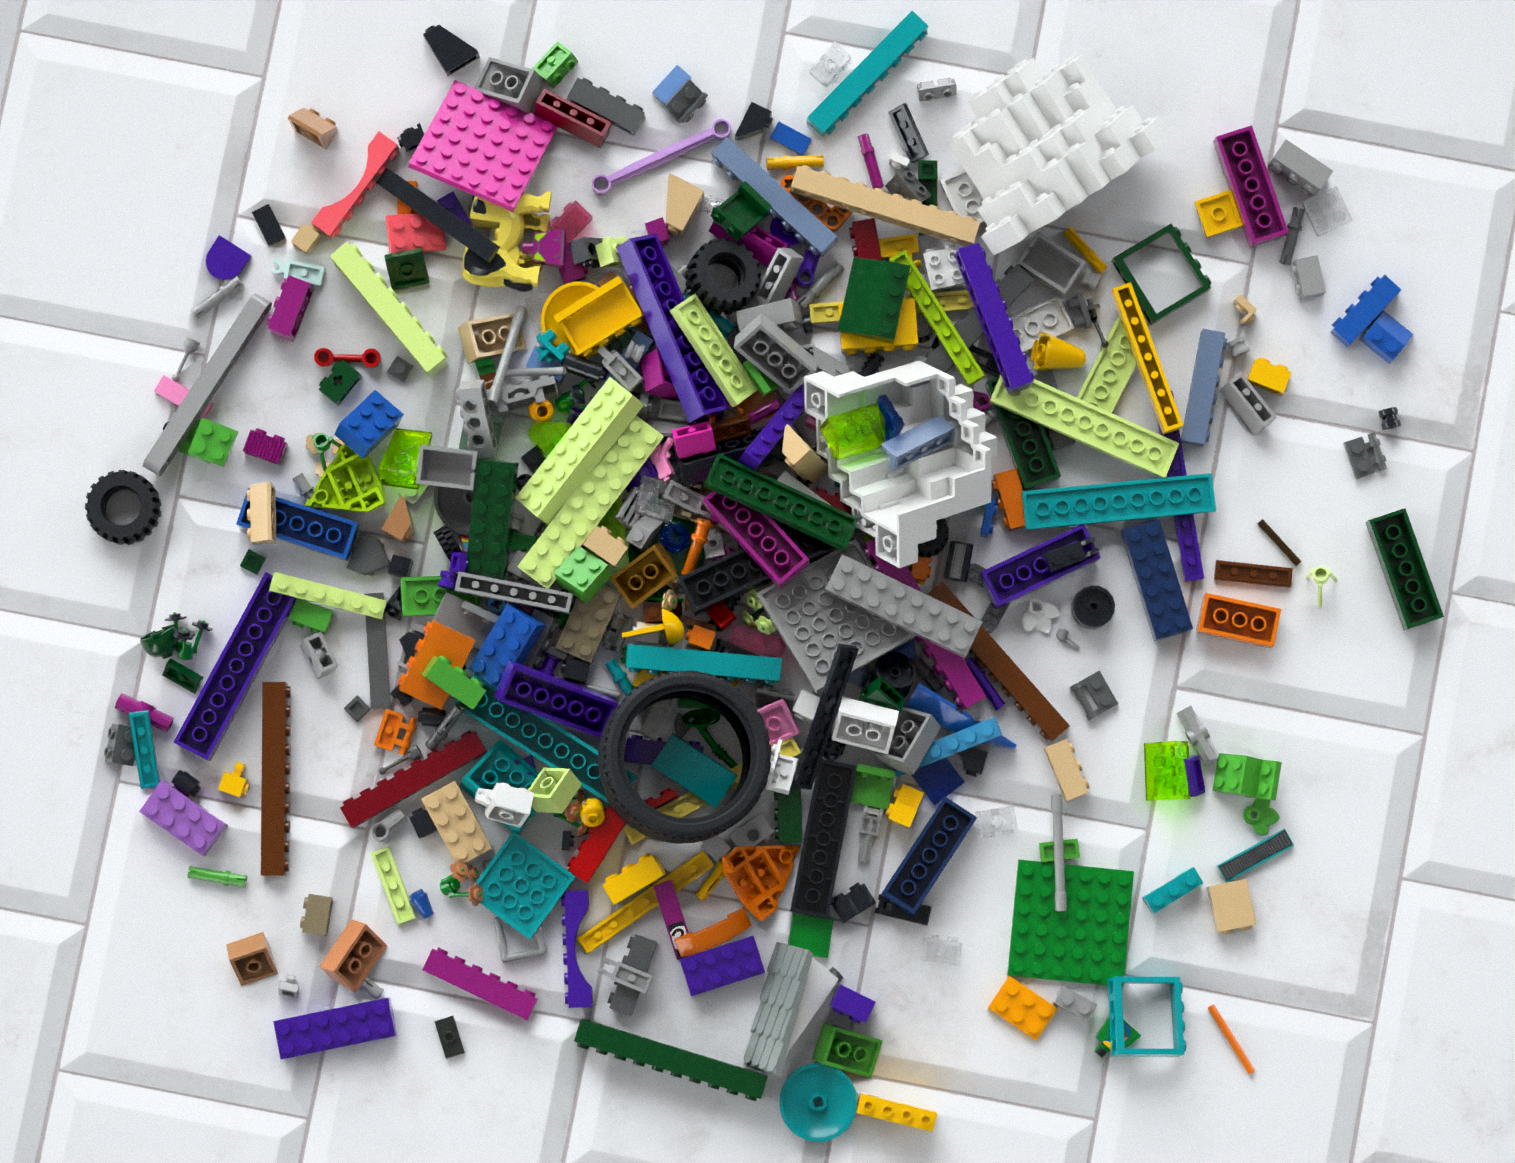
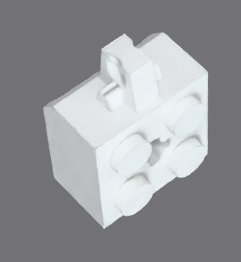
M496 783L493 790L478 788L475 802L486 806L485 815L488 819L521 828L530 815L534 793L529 792L525 788L511 787L507 783Z

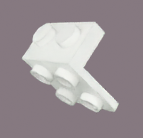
M779 739L777 745L773 744L771 766L766 789L788 795L798 759L779 754L782 740Z

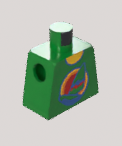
M1109 1015L1095 1036L1101 1043L1094 1052L1102 1059L1111 1051ZM1123 1019L1125 1048H1127L1139 1039L1141 1035Z

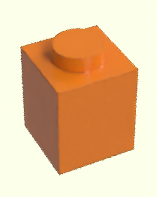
M694 625L693 630H688L685 640H688L687 647L699 651H710L716 632Z

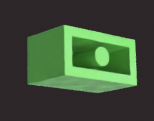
M297 598L289 620L293 621L292 625L303 629L304 626L311 628L310 632L316 634L321 631V633L327 634L335 612Z

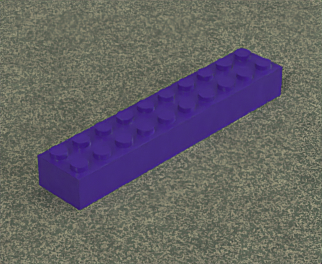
M657 233L628 239L616 247L686 417L689 423L716 417L730 407L721 389L670 313V310L683 302L684 298Z
M265 572L174 740L175 744L210 762L291 614L297 599L269 591L273 575Z

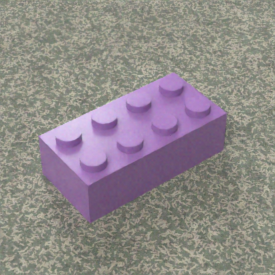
M164 780L160 781L139 811L202 856L208 854L228 825Z

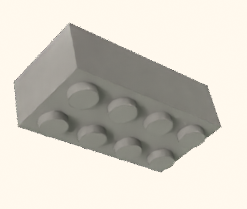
M763 313L759 314L735 336L734 349L789 395L804 383V376L816 372L817 359Z

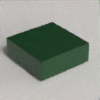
M248 549L240 567L258 575L266 558Z

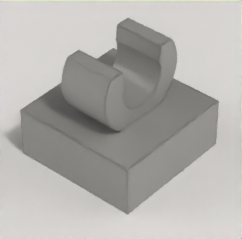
M288 975L286 982L280 981L278 987L279 995L298 999L300 990L299 985L295 984L296 976Z

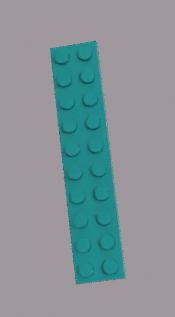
M1212 473L1021 492L1025 530L1216 511Z

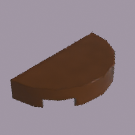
M683 615L679 619L685 627L692 630L694 625L714 632L717 627L716 625Z

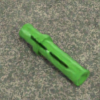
M189 866L188 878L223 883L224 886L230 884L246 887L247 875L234 874L227 870L222 872Z

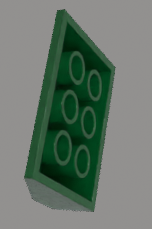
M853 258L837 332L894 344L910 265L890 261Z

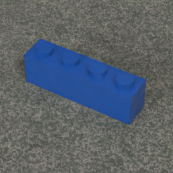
M1386 275L1382 278L1377 277L1370 284L1372 286L1370 291L1364 290L1358 297L1360 301L1356 305L1351 304L1344 311L1347 315L1343 319L1339 317L1332 324L1334 329L1331 333L1346 347L1360 335L1401 291Z

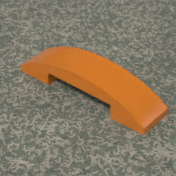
M743 907L728 914L726 919L694 934L689 932L674 939L680 956L686 957L718 946L739 935L752 924Z

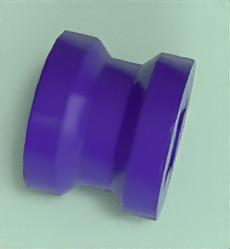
M442 570L440 572L441 581L438 582V587L455 590L458 573Z

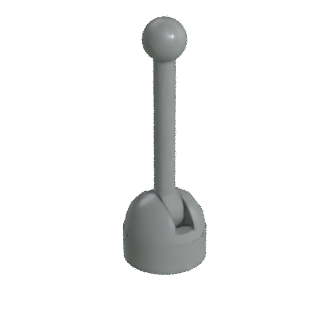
M186 337L183 344L186 352L176 374L172 376L173 381H179L180 372L189 353L195 352L198 349L199 342Z

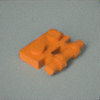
M386 709L374 746L393 752L394 746L399 745L398 754L405 756L407 749L411 746L412 734L417 728L415 726L417 719L410 717L408 724L403 723L404 714ZM400 728L406 730L403 740L397 739Z

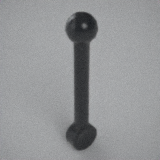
M1090 316L1102 341L1101 346L1107 348L1109 343L1105 341L1098 325V317L1092 318Z

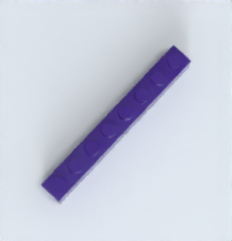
M979 243L957 249L954 257L1008 394L1029 388L1034 382V375L1032 370L1028 369L1026 354L1021 351L1019 346L1020 339L1013 330V321L1006 313V303L1004 300H1001L999 286L993 280V271L986 262L985 250L980 247Z

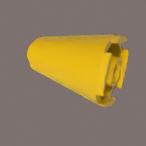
M1039 333L1038 336L1041 337L1033 343L1031 361L1035 362V366H1033L1035 370L1081 368L1086 362V354L1083 349L1048 333Z

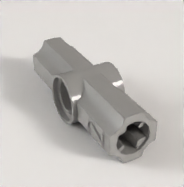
M1190 705L1176 713L1185 729V734L1190 744L1196 748L1203 763L1205 764L1218 757L1219 754L1210 740L1208 730L1200 722L1192 706Z

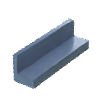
M938 415L882 443L881 448L890 455L889 468L896 471L952 443L955 427L941 415Z

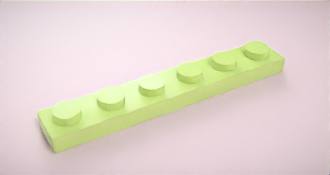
M277 572L273 573L269 591L377 619H382L386 600Z

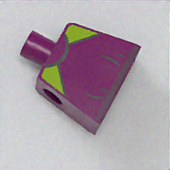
M565 229L535 233L534 243L523 242L522 253L533 254V261L536 264L565 269Z

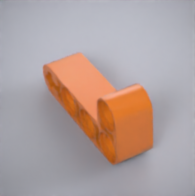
M787 175L781 180V186L832 232L838 231L853 213L852 211L842 212L836 206L831 209L826 203L810 198L806 202H802L799 200L798 194L794 195V193L790 192L791 187L786 188V183L790 184L793 182L794 176ZM816 206H820L823 209V212L821 214H815L813 212V208ZM833 218L837 221V225L829 226L827 221Z

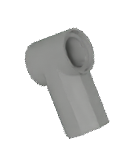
M397 808L373 826L372 835L379 842L385 841L409 820ZM377 828H385L386 834L383 837H377L375 835Z

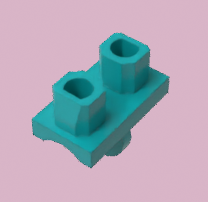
M551 329L543 335L539 333L536 336L537 342L545 350L540 346L536 349L540 354L538 360L540 362L546 360L551 363L553 361V358L549 356L551 354L562 364L567 352L570 351V347L565 342H562L555 348L551 343L557 338V335Z

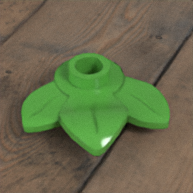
M1255 799L1252 806L1246 807L1243 811L1244 821L1252 825L1254 832L1257 834L1267 835L1268 825L1275 824L1280 819L1278 812L1273 808H1269L1271 800ZM1251 812L1255 814L1254 819L1251 817Z

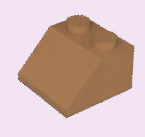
M400 496L381 529L385 534L403 544L406 541L410 542L415 532L413 531L414 525L408 503L404 497Z
M263 932L226 944L229 961L241 986L278 974L270 946Z

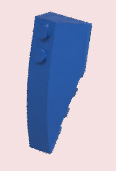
M920 683L905 705L909 709L931 714L942 728L953 733L981 723L980 721L976 722L967 712L958 711L956 705ZM1002 735L984 742V744L1015 749L1017 746Z

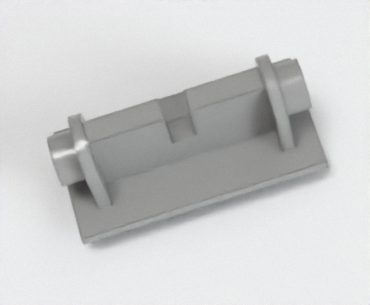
M950 77L937 79V86L934 85L933 80L920 82L917 85L919 101H930L957 95L955 79Z

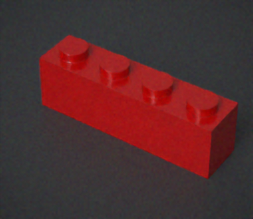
M610 805L608 808L604 807L605 819L602 824L589 829V838L587 841L583 840L577 849L580 851L576 858L572 856L567 864L569 867L568 871L587 884L626 824Z

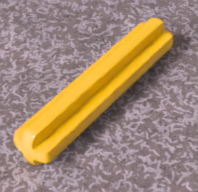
M1072 227L1065 230L1064 236L1098 273H1103L1107 269V265Z

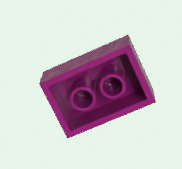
M288 275L287 279H284L280 289L282 293L280 297H276L273 305L275 308L274 313L269 315L266 325H268V330L272 335L294 342L314 289L309 282Z

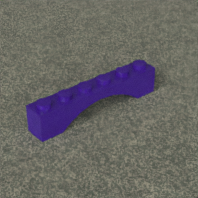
M804 383L792 393L738 460V463L753 470H756L784 435L785 426L788 424L791 427L805 411Z
M565 891V895L561 897V907H565V914L562 915V926H566V934L562 935L563 946H567V953H563V963L567 965L568 972L564 973V985H568V992H565V1004H569V1008L593 1007L592 987L580 971L575 951L578 928L583 917L589 911V891Z

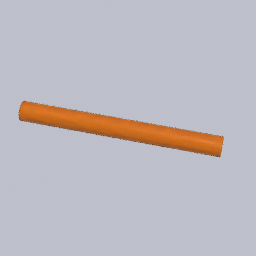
M1212 1004L1208 1007L1209 1012L1247 1073H1253L1255 1071L1254 1067L1219 1011Z

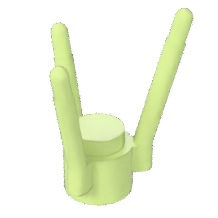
M1322 566L1315 569L1311 568L1310 573L1306 576V579H1310L1313 576L1314 582L1318 584V607L1322 606L1323 584L1328 581L1329 577L1334 582L1338 581L1331 569L1327 570Z

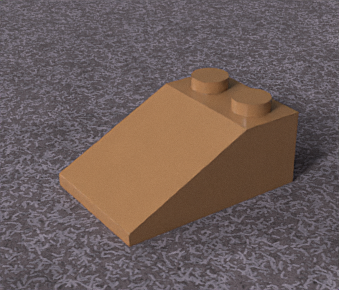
M302 108L288 116V120L295 132L326 150L338 132L334 121L329 118L324 120L312 108L309 110Z

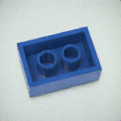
M374 390L339 423L334 435L364 459L399 426L404 414L379 392Z

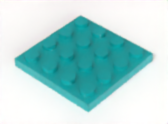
M513 831L475 883L483 888V900L479 903L530 940L576 876Z

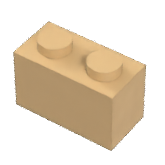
M596 526L583 545L616 568L629 550L626 546L627 542L620 537H617V539L610 535L612 532L606 527L602 526L599 528Z

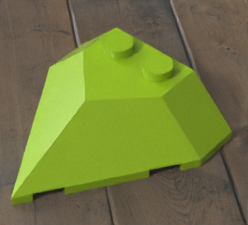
M343 444L337 450V456L332 464L328 465L314 488L315 492L312 497L306 501L304 506L371 512L386 504V492L370 456L367 455L362 459L346 444Z

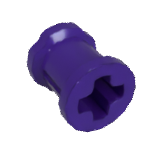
M545 653V660L538 670L554 676L553 672L561 659Z

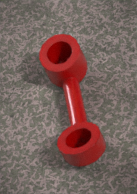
M319 348L314 354V361L322 367H328L333 362L344 360L345 362H363L369 368H376L381 363V354L372 348L364 351L362 355L333 354L328 348Z

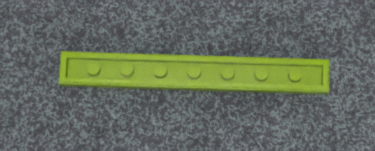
M904 250L889 259L890 262L910 265L906 287L912 297L915 298V302L968 386L970 387L985 378L986 376L907 251Z

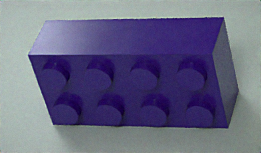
M754 935L679 959L691 996L765 973Z

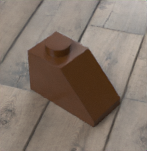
M662 602L643 603L644 623H663ZM677 602L676 608L670 611L679 619L682 616V602Z

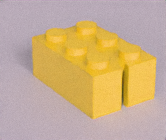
M647 853L638 859V864L634 865L632 863L622 868L623 873L619 875L614 873L605 878L606 883L602 884L614 905L619 904L667 875L656 854L651 855Z

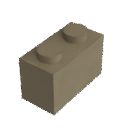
M309 894L308 897H305L303 909H306L305 917L302 916L300 921V928H303L302 932L327 936L333 897Z

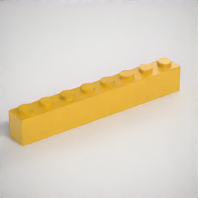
M1130 282L1112 289L1111 295L1162 434L1181 429L1183 422L1132 284Z

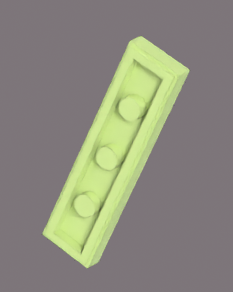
M387 846L372 852L371 856L397 924L401 925L416 919L390 847Z

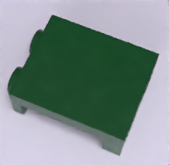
M744 181L740 184L738 191L720 206L716 205L713 207L710 216L716 224H719L726 230L730 237L739 241L769 215L772 206Z

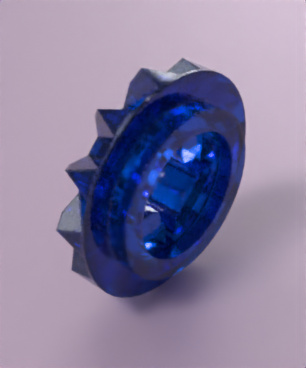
M671 522L662 529L660 540L667 550L681 552L689 546L691 533L688 532L687 526L684 527L680 523ZM674 532L676 535H680L678 542L675 538H672Z

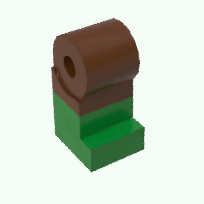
M491 356L475 361L480 379L485 382L486 390L491 388L496 375Z

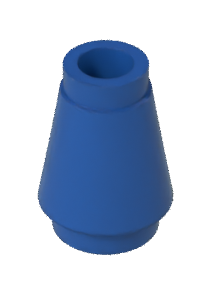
M423 889L409 896V902L424 919L434 914L427 893Z

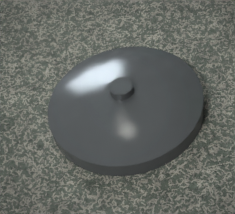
M435 486L434 505L442 522L451 530L469 536L474 490Z

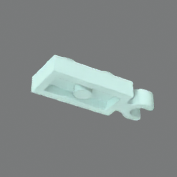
M288 259L285 265L280 260H273V263L280 265V268L278 270L271 269L272 274L280 275L284 273V279H287L288 275L309 282L311 285L322 286L325 267Z

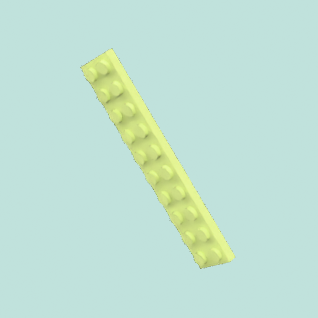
M1000 374L989 402L1155 476L1166 478L1178 448V442L1035 379L1029 388L1008 394Z
M635 416L597 466L576 488L517 567L544 588L550 589L556 581L554 572L577 547H582L594 528L598 526L663 440L664 436L638 416Z

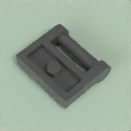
M1100 670L1069 687L1076 694L1084 708L1088 721L1118 704ZM1086 686L1098 707L1097 710L1094 711L1081 687Z

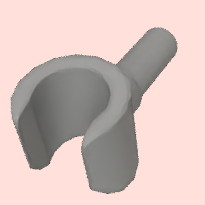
M1059 628L1056 634L1057 639L1065 641L1078 650L1080 646L1070 638H1067L1069 631Z

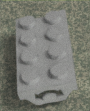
M543 375L536 381L529 379L521 381L520 385L513 386V384L502 386L497 406H490V408L497 407L500 416L505 419L511 417L509 411L529 406L531 401L527 402L524 399H535L536 404L546 402L544 394L556 391L557 396H559L554 376ZM518 401V402L516 403L517 405H512V406H511V403H512V402Z

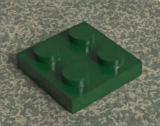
M422 248L384 255L393 290L430 283Z

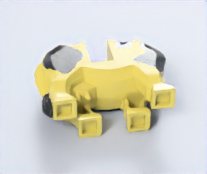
M546 192L538 197L523 193L514 212L473 195L470 213L471 223L473 226L495 229L494 238L496 241L493 242L499 245L500 249L489 263L465 247L463 260L464 279L475 285L484 287L506 286L520 292L530 291L533 289V286L538 287L543 265L534 263L533 255L527 256L519 248L524 238V230L527 229L534 232L548 231L550 215L543 214L538 216L534 213L550 212L552 193Z

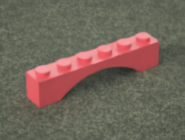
M378 132L368 145L367 166L359 184L342 200L322 207L311 222L312 225L331 239L334 236L337 237L343 229L341 226L345 220L349 221L353 216L354 208L363 203L366 192L374 188L377 177L383 173L386 167L388 168L386 165L389 161H393L399 153L398 145L381 132Z

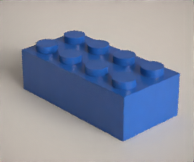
M507 604L468 669L497 689L508 661L511 660L522 664L540 636L545 624L517 604Z

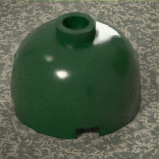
M175 625L162 627V630L156 632L154 630L141 637L140 642L145 652L152 657H162V659L171 657L173 655L172 651L179 645L178 638L173 637L174 631L177 630Z

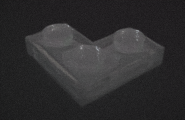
M643 475L640 480L633 513L668 524L671 523L675 504L658 499L661 480Z

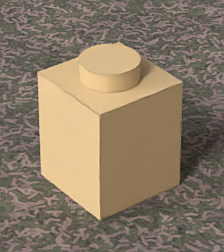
M303 223L290 242L308 256L321 239L318 233L319 229L312 224L307 226Z

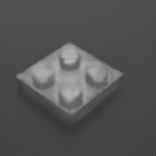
M1337 186L1301 203L1317 237L1353 221Z

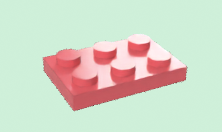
M421 214L385 216L389 254L422 248L423 252L446 250L445 231Z

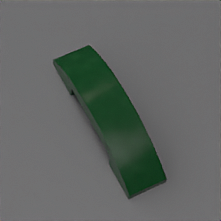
M918 160V180L931 195L929 199L922 203L926 206H937V160ZM919 233V236H929L923 233Z

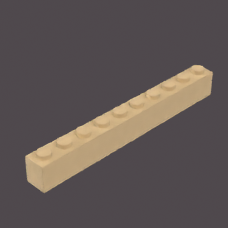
M802 165V167L797 166L790 188L791 193L964 247L974 244L980 222H977L973 217H961L954 211L945 212L937 206H926L915 199L910 201L904 199L899 194L891 195L885 193L880 188H868L864 183H852L845 177L836 178L828 172H817L806 165Z

